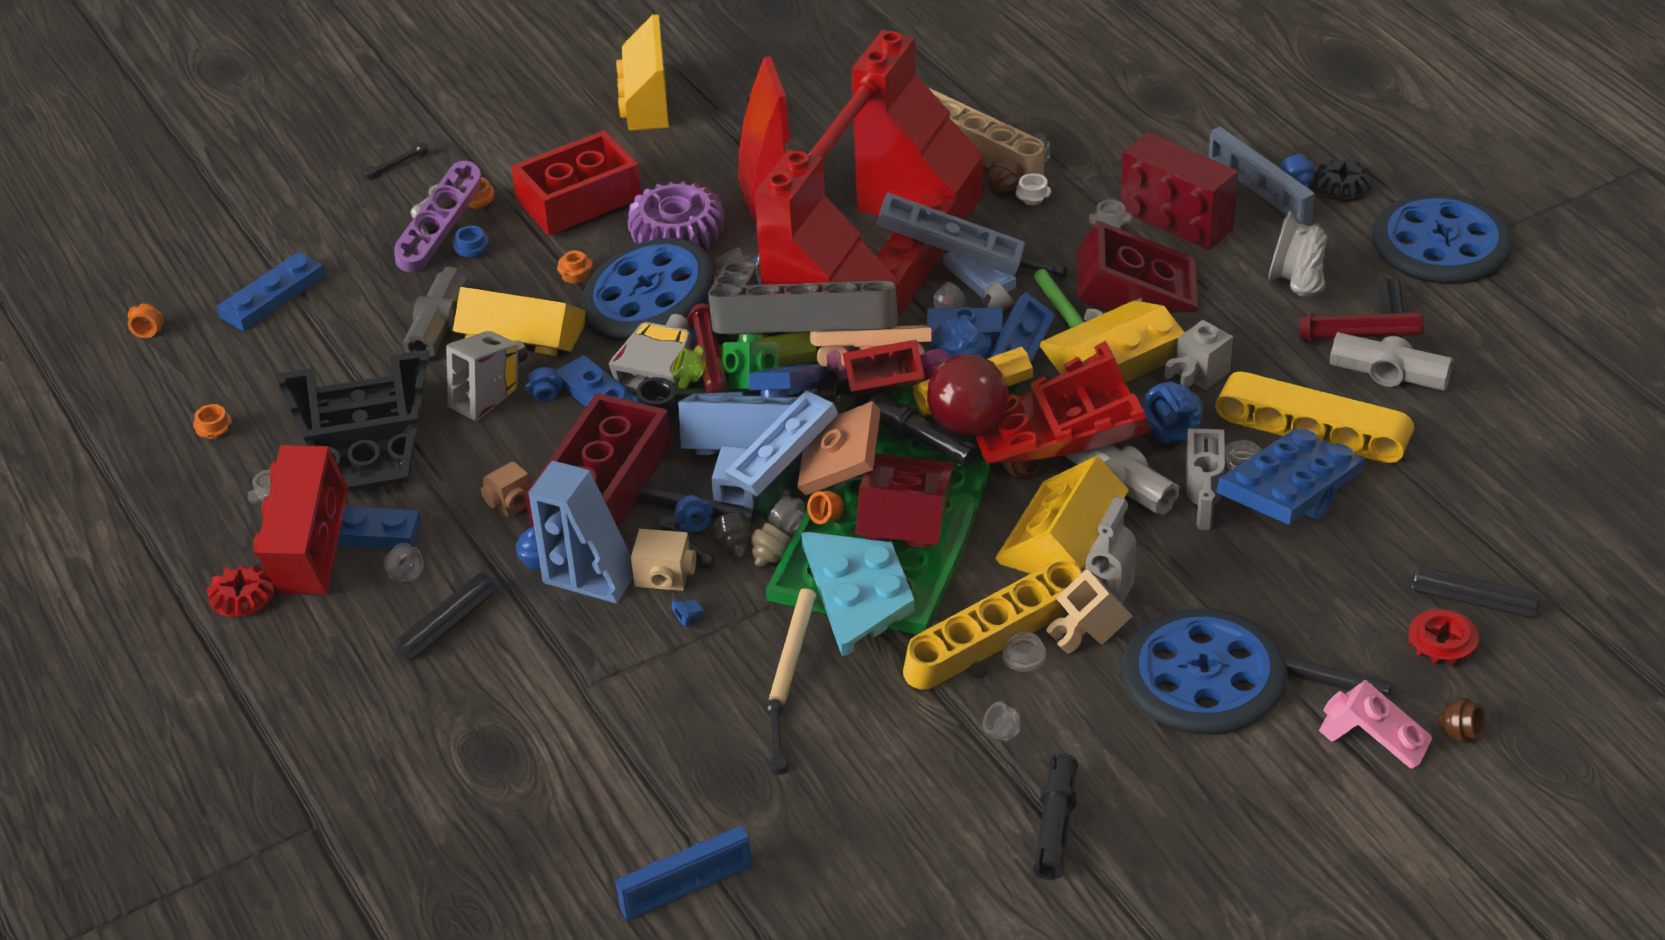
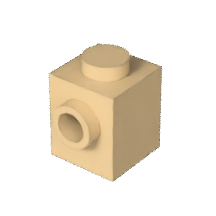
M639 529L631 555L634 587L684 590L687 575H693L696 567V551L690 550L688 532Z

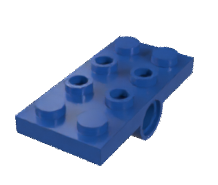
M1295 428L1220 477L1216 493L1288 525L1303 514L1315 520H1320L1330 508L1335 491L1362 473L1366 458L1353 453L1352 449L1345 445L1331 444L1319 439L1310 430Z

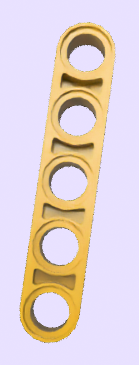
M1235 372L1230 375L1215 403L1218 415L1228 422L1280 436L1286 435L1295 428L1310 430L1319 439L1331 444L1345 445L1359 456L1383 463H1395L1402 458L1414 431V423L1411 418L1400 411L1247 372Z
M1066 560L1052 562L917 634L910 640L903 668V676L906 682L917 689L927 690L970 668L974 662L983 661L1047 626L1054 620L1067 615V610L1056 597L1082 574L1081 570L1074 563Z

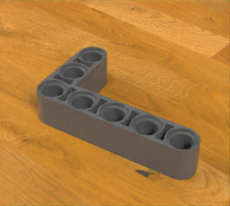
M735 262L723 267L708 292L712 331L720 334L884 329L895 326L898 323L895 283L890 281L758 285L756 264L752 262Z

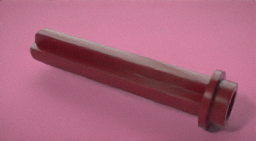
M698 304L689 312L688 324L695 330L706 392L724 393L727 389L717 333L712 331L710 305Z
M1308 313L1307 317H1300L1299 322L1301 340H1308L1309 343H1314L1315 339L1335 338L1337 332L1357 337L1422 335L1425 328L1424 317L1421 313L1314 317L1313 313Z

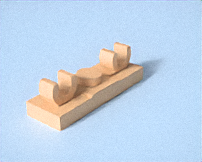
M925 325L892 326L884 329L810 331V343L815 346H822L817 353V361L821 366H827V354L833 350H836L839 354V364L845 365L843 353L847 352V350L843 346H859V350L917 339L919 353L922 355L925 351L919 342L931 341V328Z

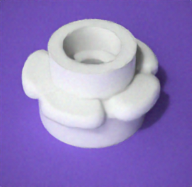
M1030 173L1023 175L1019 179L1016 196L1025 204L1038 205L1043 202L1044 198L1050 196L1051 189L1047 186V179L1043 175Z

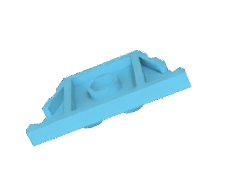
M812 532L802 533V546L842 656L852 653L854 651V643L867 634L876 637L887 630L891 623L900 621L914 612V598L892 542Z

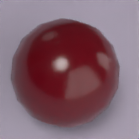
M959 354L946 360L935 369L928 382L927 402L932 417L943 429L958 436H978L989 431L999 424L1008 408L1009 389L1004 374L994 362L980 355Z

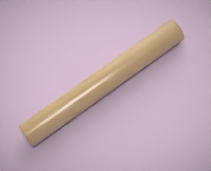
M801 589L769 696V700L776 699L782 705H785L816 598V593L810 589Z

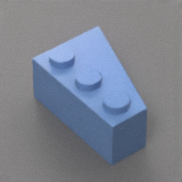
M806 389L817 395V389ZM743 392L692 394L678 402L681 448L695 449V453L699 455L716 454L721 450L722 446L748 449L800 396H743Z
M552 460L529 491L543 583L617 604L633 580L631 554L590 470Z

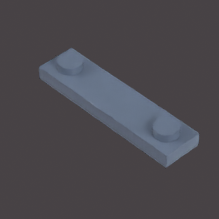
M1221 126L1211 130L1210 159L1238 170L1239 182L1286 216L1289 211H1292L1300 223L1307 225L1312 222L1314 192Z
M886 193L876 222L877 226L892 232L908 236L1014 275L1019 267L1025 242L890 193Z

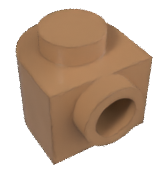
M511 461L483 477L484 486L481 487V493L489 507H497L508 518L527 508L525 494L531 487L528 473L517 463Z

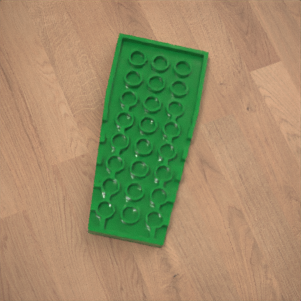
M905 361V370L906 373H908V367ZM1015 384L1008 386L1009 396L1015 395ZM913 386L906 390L888 393L891 400L902 406L911 405L915 407L920 417L940 426L932 417V414L924 417L919 411L913 396ZM881 425L878 426L876 454L954 463V472L939 543L931 544L930 547L918 548L908 545L905 540L890 539L888 541L893 544L913 595L914 612L900 621L891 623L887 628L917 635L929 629L931 620L936 616L965 551L993 464H986L975 436H958L977 445L979 448L976 460L972 465L970 464L968 469H965L909 438L897 439L891 435L890 430ZM866 473L819 490L831 491L839 495L843 501L844 511L841 517L832 523L817 524L811 520L808 509L806 510L766 587L767 601L795 607L800 590L810 589L816 593L812 611L827 614L802 546V533L812 532L866 539L864 535L855 534L859 487Z

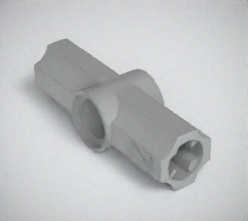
M1337 332L1329 364L1370 374L1373 381L1384 387H1394L1401 382L1446 391L1452 372L1453 359L1415 350L1405 339L1396 336L1387 337L1379 342Z
M1113 445L1065 455L1067 459L1077 465L1098 455L1128 488L1127 496L1162 516L1172 509L1175 500L1179 497V485L1149 468L1143 454L1132 446H1125L1120 450Z

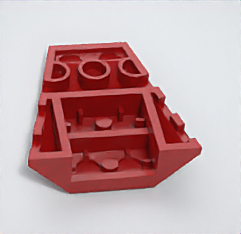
M771 56L763 58L754 82L743 121L739 147L738 182L750 218L754 222H757L754 192L789 149L786 142H791L786 95Z
M1106 340L1095 346L1096 354L1083 362L1079 357H1076L1064 364L1066 371L1052 380L1047 381L1043 376L1031 383L1033 391L1021 398L1014 394L1009 396L1008 408L999 424L989 431L975 436L986 464L1029 461L1069 455L1112 445L1149 432L1146 414L1135 393L1131 394Z

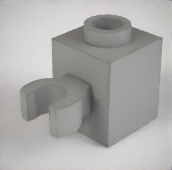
M1204 320L1200 321L1178 337L1177 358H1173L1166 363L1165 378L1170 379L1173 375L1178 374L1181 376L1180 385L1189 387L1194 383L1207 390L1230 372L1233 336Z

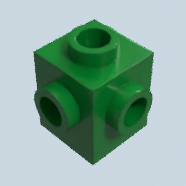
M742 334L739 335V342L723 343V368L727 389H749V373L778 367V343L762 342V335Z

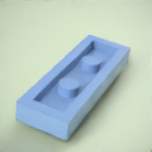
M806 390L725 471L730 482L758 496L838 415L834 404Z

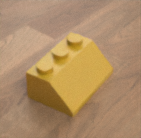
M659 14L652 15L622 45L623 59L616 60L620 118L627 117L628 131L669 127Z
M460 287L453 331L464 334L465 338L484 331H493L511 341L519 340L524 345L535 346L534 353L557 357L558 350L571 352L587 323L586 310L567 303Z
M1132 301L1041 341L1040 347L1059 373L1062 374L1066 371L1064 364L1076 357H1079L1083 362L1096 354L1095 346L1106 340L1116 359L1123 380L1127 383L1166 365L1169 360L1176 358L1178 337L1185 332L1163 305Z
M1098 455L1043 481L995 557L996 561L1000 565L1031 574L1052 562L1066 560L1074 563L1083 572L1086 569L1087 555L1099 535L1097 531L1099 524L1115 497L1124 499L1129 491L1128 488Z

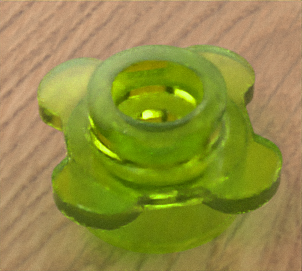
M697 345L694 351L683 348L677 354L672 365L671 375L680 379L679 388L685 389L690 380L696 382L701 377L705 368V361L701 359L702 346Z

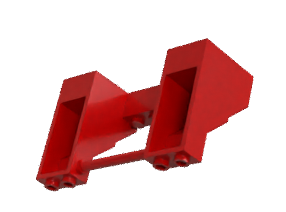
M881 30L852 67L853 97L809 154L803 151L788 149L754 193L761 285L890 281L895 283L899 318L945 250L893 232L878 255L875 256L862 242L859 231L825 196L823 159L854 120L857 211L879 216L886 193H890L966 220L983 196V154L950 119L948 109L916 75L915 37L902 35L896 31ZM766 332V334H768L769 337H770V336H775V335L793 333V332ZM816 346V351H818L822 346Z

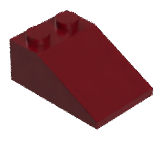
M1097 220L1077 249L1078 299L1107 311L1142 298L1141 302L1163 305L1168 312H1195L1198 309L1195 258Z
M875 453L873 470L866 472L859 487L855 534L864 535L866 539L886 542L890 541V539L905 540L908 545L918 548L930 547L931 544H938L944 525L954 463Z

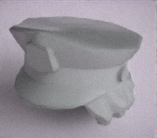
M1292 211L1288 212L1283 221L1282 230L1271 263L1269 282L1279 278L1291 280V290L1296 292L1298 296L1309 299L1313 298V296H1318L1324 291L1326 282L1323 274V260L1328 237L1319 223L1312 226L1304 225L1298 221Z

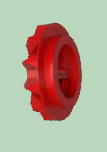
M241 563L238 569L230 570L225 568L223 576L212 577V586L207 588V595L210 606L216 612L225 616L239 617L255 613L265 607L274 595L275 586L271 578L267 577L266 571H262L258 564L247 569ZM239 585H245L242 591H240V596H237L235 590L238 589Z
M1442 609L1429 610L1416 616L1409 626V645L1416 647L1418 657L1430 656L1433 665L1438 660H1445L1450 666H1453L1457 659L1468 661L1471 653L1477 651L1479 633L1476 626L1467 617L1457 612ZM1447 631L1449 639L1445 643H1439L1437 639Z

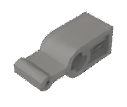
M1188 428L1186 495L1192 503L1198 505L1196 525L1199 530H1210L1212 528L1214 504L1218 503L1222 498L1221 494L1216 493L1219 478L1224 475L1225 441L1224 430ZM1204 439H1208V452H1204Z
M1115 497L1097 528L1099 535L1087 555L1086 569L1097 577L1123 604L1135 582L1137 542L1134 534L1127 527L1123 526L1124 514L1128 509V503L1126 499Z

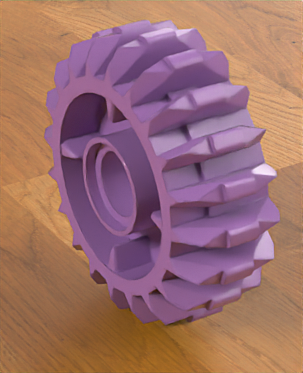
M670 181L669 185L662 186L656 184L655 189H644L643 195L635 196V202L630 204V211L628 212V229L631 231V237L635 245L659 238H678L691 241L705 251H709V245L718 243V237L723 235L724 209L718 199V195L711 193L710 188H700L698 183L687 185L685 181L680 184H673Z

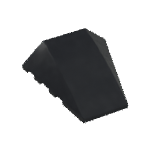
M429 350L390 356L393 375L322 387L317 385L313 368L275 374L276 381L306 446L329 447L349 488V492L409 482L430 355Z

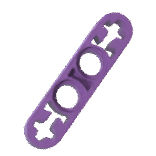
M459 161L452 165L396 242L394 247L395 263L402 271L417 272L426 266L475 197L481 186V173L476 164L469 161ZM466 176L471 177V179L466 178L460 185V190H458L459 178L464 179ZM444 198H450L456 201L457 205L451 209H444L438 206L437 203ZM426 223H432L438 226L439 230L433 234H425L419 228ZM416 242L419 243L417 246V255L412 254L409 258L405 257V253L411 254L416 247Z

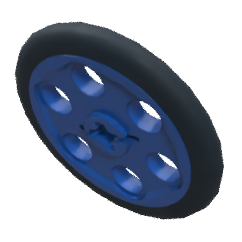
M1432 193L1403 198L1385 208L1374 222L1372 229L1374 246L1385 262L1410 277L1428 282L1444 284L1464 283L1481 279L1499 269L1512 252L1513 239L1509 227L1502 217L1488 206L1458 195ZM1443 215H1454L1458 218L1448 219L1443 217ZM1408 219H1419L1422 222L1412 223ZM1479 231L1486 235L1477 236L1469 232ZM1399 240H1411L1415 243L1404 244L1399 242ZM1470 252V253H1474V254H1476V255H1478V256H1476V257H1467V256L1463 255L1462 253ZM1432 256V257H1438V258H1440V259H1442V260H1441V261H1431V260H1428V259H1426V258Z
M659 238L644 241L620 251L599 266L590 277L584 289L582 309L586 310L587 322L592 328L605 336L629 339L641 323L650 322L666 325L672 314H679L688 319L691 309L695 305L704 304L709 297L708 292L714 284L715 276L712 258L700 246L691 241L678 238ZM671 259L670 263L664 266H657L660 262ZM637 269L631 275L622 276L625 272L629 270ZM691 275L684 281L676 282L681 276ZM621 294L615 300L606 301L612 295ZM675 300L667 307H660L666 301ZM639 310L637 314L631 317H624L630 311Z
M1212 609L1176 611L1161 616L1145 625L1130 641L1123 655L1121 668L1125 688L1135 704L1143 712L1167 727L1197 734L1227 733L1252 725L1266 716L1278 703L1287 683V666L1283 653L1266 631L1240 615ZM1196 634H1205L1210 636L1212 640L1202 644L1196 643L1190 638ZM1235 649H1244L1252 655L1248 658L1238 659L1231 656L1229 652ZM1160 650H1168L1175 653L1176 656L1169 660L1157 658L1154 654ZM1200 668H1207L1208 672H1201ZM1237 681H1248L1255 687L1249 691H1241L1234 688L1233 684ZM1162 682H1172L1179 688L1172 692H1164L1159 690L1156 685ZM1208 697L1215 699L1218 705L1205 708L1199 706L1196 700Z

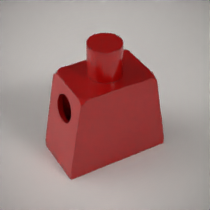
M917 339L843 353L850 393L853 399L871 397L878 391L892 393L906 390L925 378ZM905 361L907 363L908 373H906L905 370Z

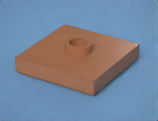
M873 401L837 415L803 450L797 487L805 495L873 470L881 411Z

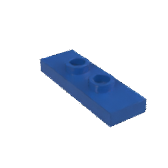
M585 355L556 370L558 377L562 379L563 389L585 407L596 393L637 402L635 395Z
M739 826L705 842H698L690 848L663 860H656L642 869L616 879L619 907L625 919H633L750 868L752 862L749 835L743 826Z

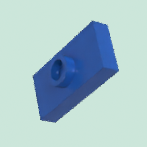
M927 308V326L931 328V335L935 329L940 327V323L953 317H960L963 314L969 317L968 320L977 327L979 332L990 336L991 342H996L1002 331V308Z

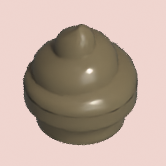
M765 523L761 530L756 529L752 535V544L754 545L752 552L755 558V565L766 566L770 562L778 563L783 557L791 538L769 523Z

